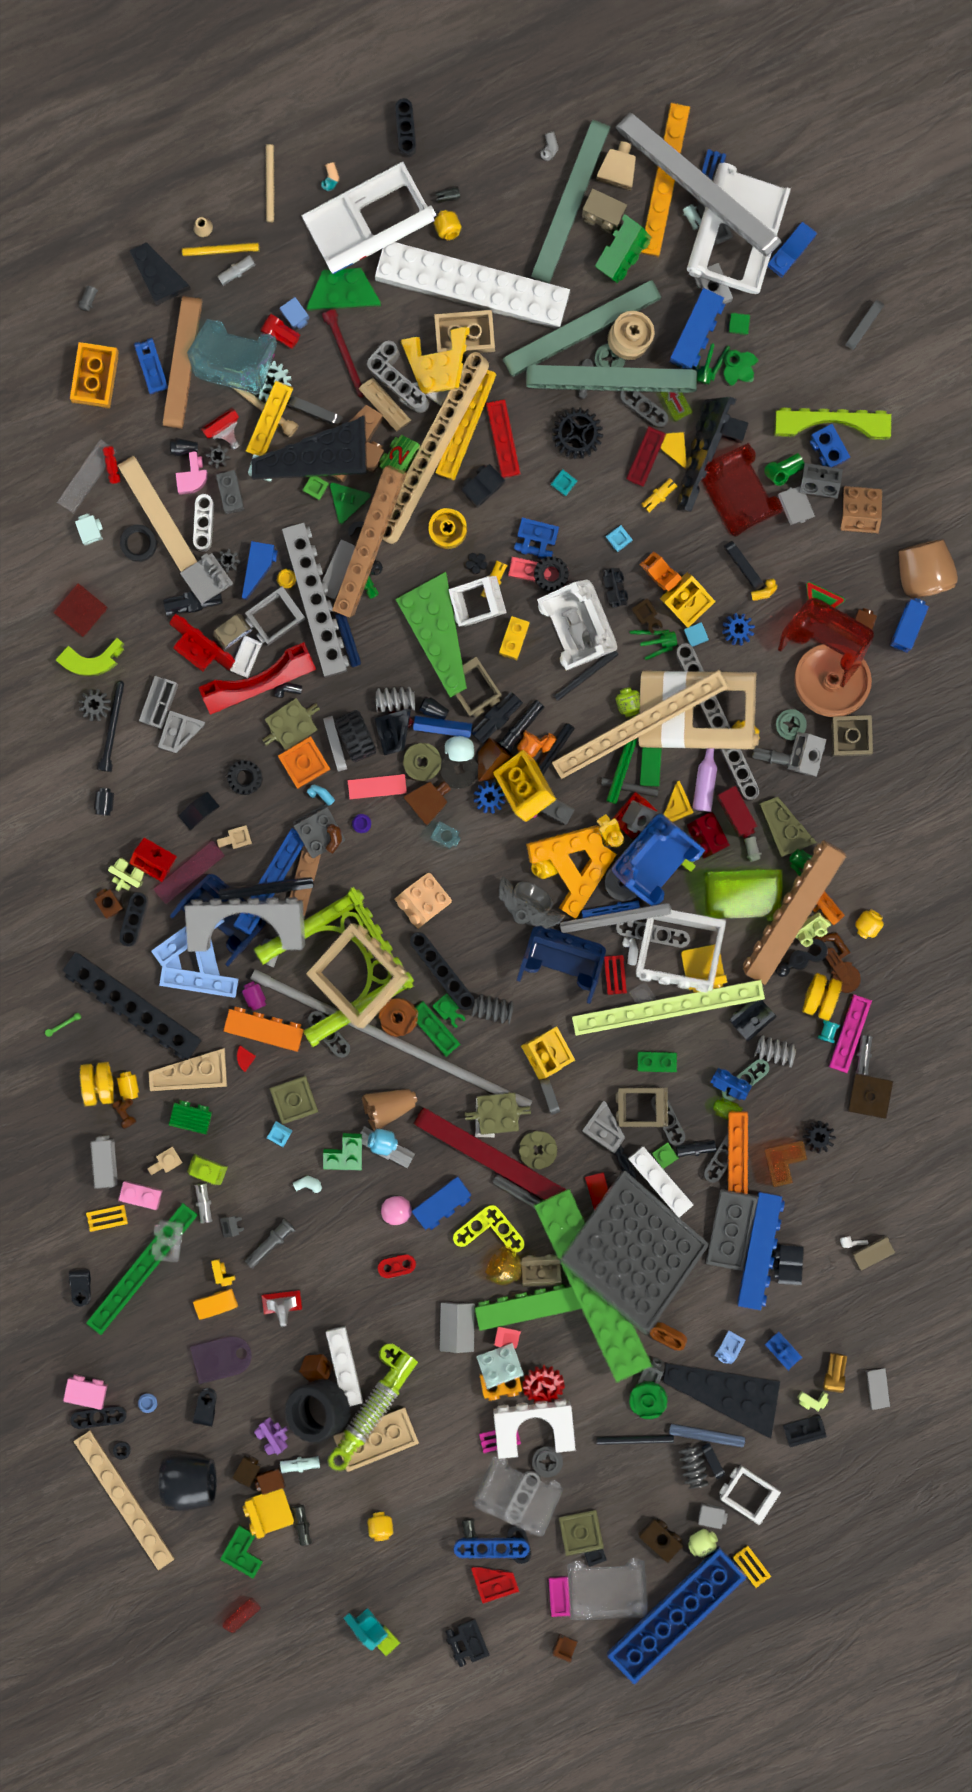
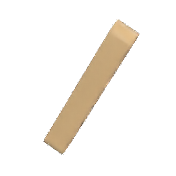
M135 456L118 464L123 476L179 570L182 572L197 563V560Z

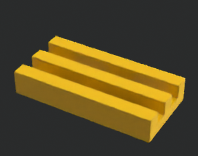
M124 1205L86 1213L90 1232L128 1224ZM116 1210L122 1211L120 1214L92 1219L93 1215ZM123 1217V1221L95 1227L93 1223Z
M748 1545L732 1556L755 1588L771 1577ZM746 1551H748L765 1574L763 1577L744 1554ZM742 1556L759 1579L757 1582L738 1557Z

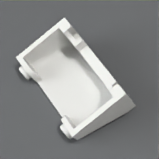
M589 580L574 582L537 599L539 611L541 614L551 617L564 651L561 653L560 662L566 670L617 650L615 637L596 591ZM577 607L581 622H584L593 642L592 648L589 649L585 646L584 651L577 649L568 630V623L565 617H562L563 612Z

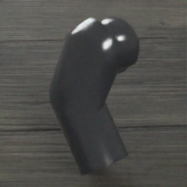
M289 682L283 683L274 688V696L283 698L284 692L300 695L302 685Z

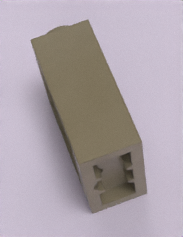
M477 657L463 665L464 675L477 667L495 695L472 710L460 692L455 695L469 717L474 715L475 718L485 712L483 708L488 705L493 707L500 702L499 698L502 697V694Z
M618 1088L616 1103H619V1111L616 1112V1122L619 1123V1127L668 1126V1088ZM626 1093H656V1122H626Z

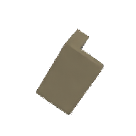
M885 1235L853 1252L852 1255L862 1271L895 1252L889 1242V1238Z

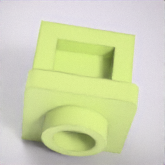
M800 1391L797 1396L801 1400L800 1405L807 1409L812 1407L817 1411L820 1408L824 1409L829 1401L827 1398L828 1394L825 1391L822 1392L818 1400L803 1391Z

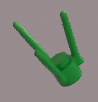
M714 343L711 344L705 366H701L699 369V360L697 367H695L697 382L710 385V382L714 381L715 375L730 346L725 348L713 372H711L712 369L709 368L715 346Z
M649 630L630 631V634L662 635L659 636L660 639L640 643V646L660 643L661 647H665L646 656L645 660L664 652L672 651V647L677 646L675 631H655L654 634H651Z
M797 849L789 858V861L792 863L790 867L801 876L802 872L799 868L803 869L805 863L809 859L811 860L813 856L804 850Z

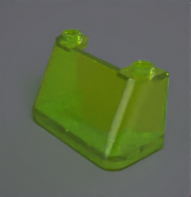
M782 870L703 873L706 917L716 919L767 917V921H773L775 911L782 907Z

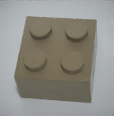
M592 189L583 208L582 218H584L586 223L590 225L597 224L602 226L601 229L603 231L612 233L619 229L622 217L626 214L627 204Z
M872 715L837 716L831 718L832 756H864L873 754Z

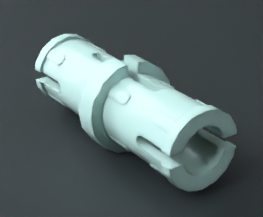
M319 1456L309 1458L297 1457L294 1460L280 1461L281 1472L299 1471L300 1473L303 1470L320 1468Z

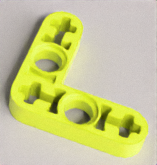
M495 1205L485 1207L459 1228L453 1236L454 1243L457 1246L464 1247L491 1226L510 1251L516 1253L524 1248V1240ZM495 1209L497 1211L495 1213V1216L498 1219L500 1218V1216H502L503 1220H500L494 1226L492 1223L495 1222V1220L492 1217H487V1210ZM478 1220L482 1223L480 1231H474L471 1228L473 1221ZM502 1223H506L509 1226V1232L506 1234H501L498 1231V1227ZM468 1226L469 1231L472 1234H474V1236L470 1237L469 1234L465 1237V1243H463L462 1241L458 1242L457 1234H465L467 1230H465L464 1228ZM514 1231L515 1235H512L515 1240L519 1239L521 1241L519 1243L520 1248H512V1241L510 1239L506 1241L504 1238Z

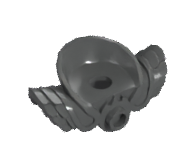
M504 876L501 878L499 898L505 902V906L517 923H526L532 926L542 925L546 929L559 924L565 918V915L550 911L553 901L550 895L539 886L521 881L514 888L508 879Z

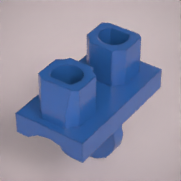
M779 1331L765 1343L766 1347L787 1370L802 1358Z

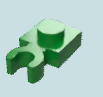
M447 993L433 1005L434 1009L444 1020L448 1017L451 1018V1024L455 1028L458 1027L455 1024L457 1017L465 1021V1017L462 1014L455 1012L459 1007Z

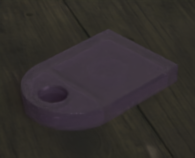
M229 1336L190 1347L199 1384L238 1375L248 1368L252 1359L249 1344L244 1339L236 1336ZM239 1348H244L247 1351V1357L244 1359L238 1358L236 1351Z

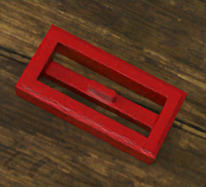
M623 955L604 957L607 995L627 993ZM617 959H620L622 990H619L616 965ZM608 960H612L613 964V976L615 987L614 991H611Z

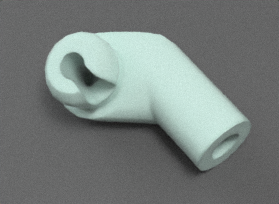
M305 1176L293 1182L296 1191L307 1187L312 1189L314 1193H318L322 1189L321 1182L311 1176Z

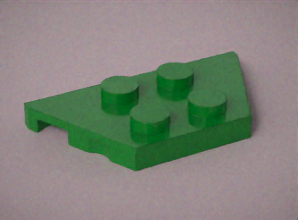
M361 268L343 269L335 274H332L330 270H323L308 303L307 310L381 306V302Z

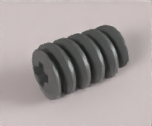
M480 994L475 1000L472 1016L474 1017L476 1012H478L479 1018L486 1014V1020L493 1016V1020L496 1022L500 1017L502 1024H504L506 1019H508L509 1024L513 1011V1001L506 1005V1001L503 999L499 1004L497 997L491 1002L490 996H487L484 1000L483 994Z
M701 1446L689 1447L678 1451L680 1454L685 1455L680 1461L686 1462L681 1468L687 1469L683 1476L689 1477L688 1480L684 1481V1484L690 1485L688 1489L704 1487L709 1484L707 1480H703L707 1477V1473L702 1472L706 1469V1466L700 1465L705 1461L704 1458L699 1457L703 1454V1450L698 1449Z

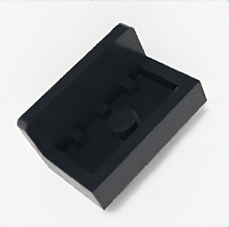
M763 1000L747 1002L745 1007L732 1015L730 1022L748 1042L777 1016Z

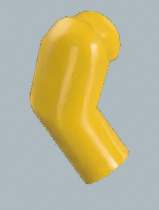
M775 579L766 580V587L764 589L752 591L753 601L769 598L777 590Z

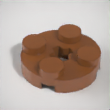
M394 998L388 1001L379 1012L381 1027L391 1036H404L412 1032L417 1025L418 1010L410 1001L404 998ZM401 1013L403 1020L396 1022L394 1014Z

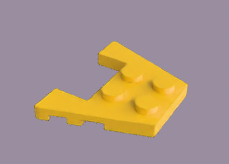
M468 327L451 330L452 350L421 356L419 337L401 340L419 388L424 394L459 388L463 363L461 362L463 352H466L467 347L465 341L470 331Z

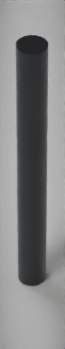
M617 651L604 656L555 693L554 697L556 700L559 701L619 655Z
M674 1435L597 1437V1445L674 1443Z

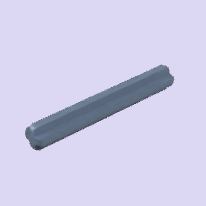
M671 1424L669 1433L675 1436L737 1447H744L745 1437L676 1424Z

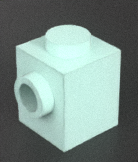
M89 514L78 517L79 520L75 521L84 545L103 539L100 530L103 528L99 519H95L93 515L90 516Z

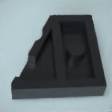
M410 709L375 718L384 756L404 751L411 713Z

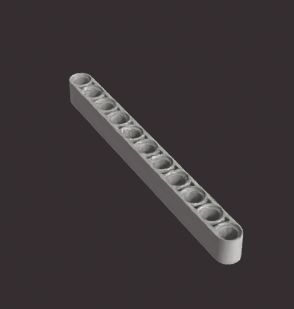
M629 113L616 126L622 136L761 254L767 257L781 243L780 239L770 229L634 114Z

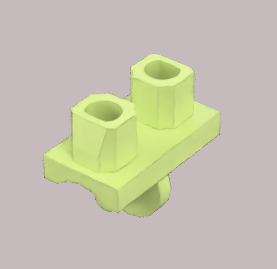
M119 858L108 870L121 878L120 880L114 877L112 882L117 884L116 890L118 892L122 888L129 891L131 886L125 882L137 888L141 887L143 883L141 880L145 873L136 867L131 874L127 873L125 870L129 862L123 858Z
M819 912L812 917L808 916L796 938L802 945L809 947L813 944L812 938L816 935L823 937L828 933L827 928L831 923Z

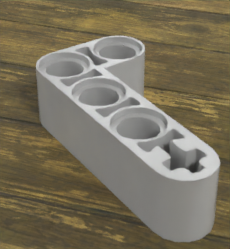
M385 341L368 359L367 365L369 370L417 413L425 412L429 407L426 396L392 366L398 360L400 352L394 342ZM388 349H394L393 354L386 355ZM375 363H382L379 369H373ZM389 375H396L393 381H387ZM403 387H410L407 393H401ZM415 396V398H416L417 400H419V401H422V403H421V404H419V403L416 404V402H415V400H414L413 397Z

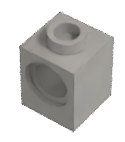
M701 1503L698 1524L721 1529L722 1524L726 1525L728 1513H725L724 1507Z

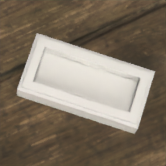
M244 635L235 657V663L230 671L248 678L262 643Z

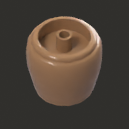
M944 539L899 550L902 587L905 594L910 596V598L935 595L956 586L958 581L957 570Z

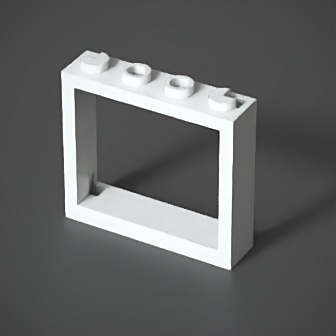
M671 910L670 915L647 918L636 977H640L643 981L657 980L663 985L677 984L678 987L684 989L693 987L697 988L696 990L700 992L712 991L726 920ZM654 920L718 932L708 981L644 969Z

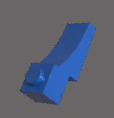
M802 222L770 260L767 267L783 278L817 233Z

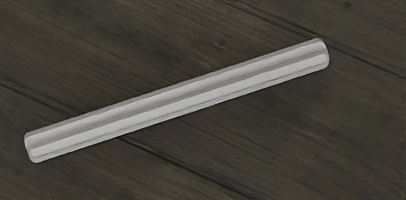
M666 903L564 921L560 923V929L562 933L665 916L671 914L670 904Z

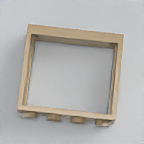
M351 923L307 972V975L356 1027L365 1028L409 977L405 974L404 968L393 961V956L380 948V942L367 934L368 930L361 924ZM354 936L394 976L361 1014L322 973Z

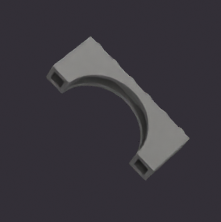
M289 897L286 900L267 898V901H259V898L247 899L248 901H240L239 898L229 899V902H221V899H210V902H202V899L190 900L191 902L185 906L188 952L207 951L211 947V936L217 923L235 913H252L266 919L278 932L283 950L303 949L305 946L303 900H297L296 897Z

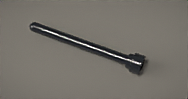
M118 681L116 684L104 754L97 765V770L112 772L113 769L110 758L124 689L123 681Z

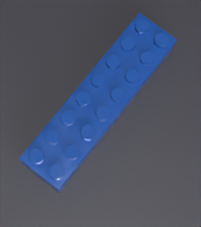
M718 1546L714 1552L708 1555L607 1652V1656L633 1684L637 1683L747 1578L745 1573Z

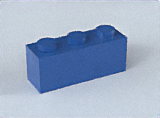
M457 1176L413 1209L412 1213L425 1230L428 1228L432 1230L440 1224L438 1220L443 1216L447 1219L454 1214V1208L459 1204L463 1207L471 1201L469 1197L472 1194Z

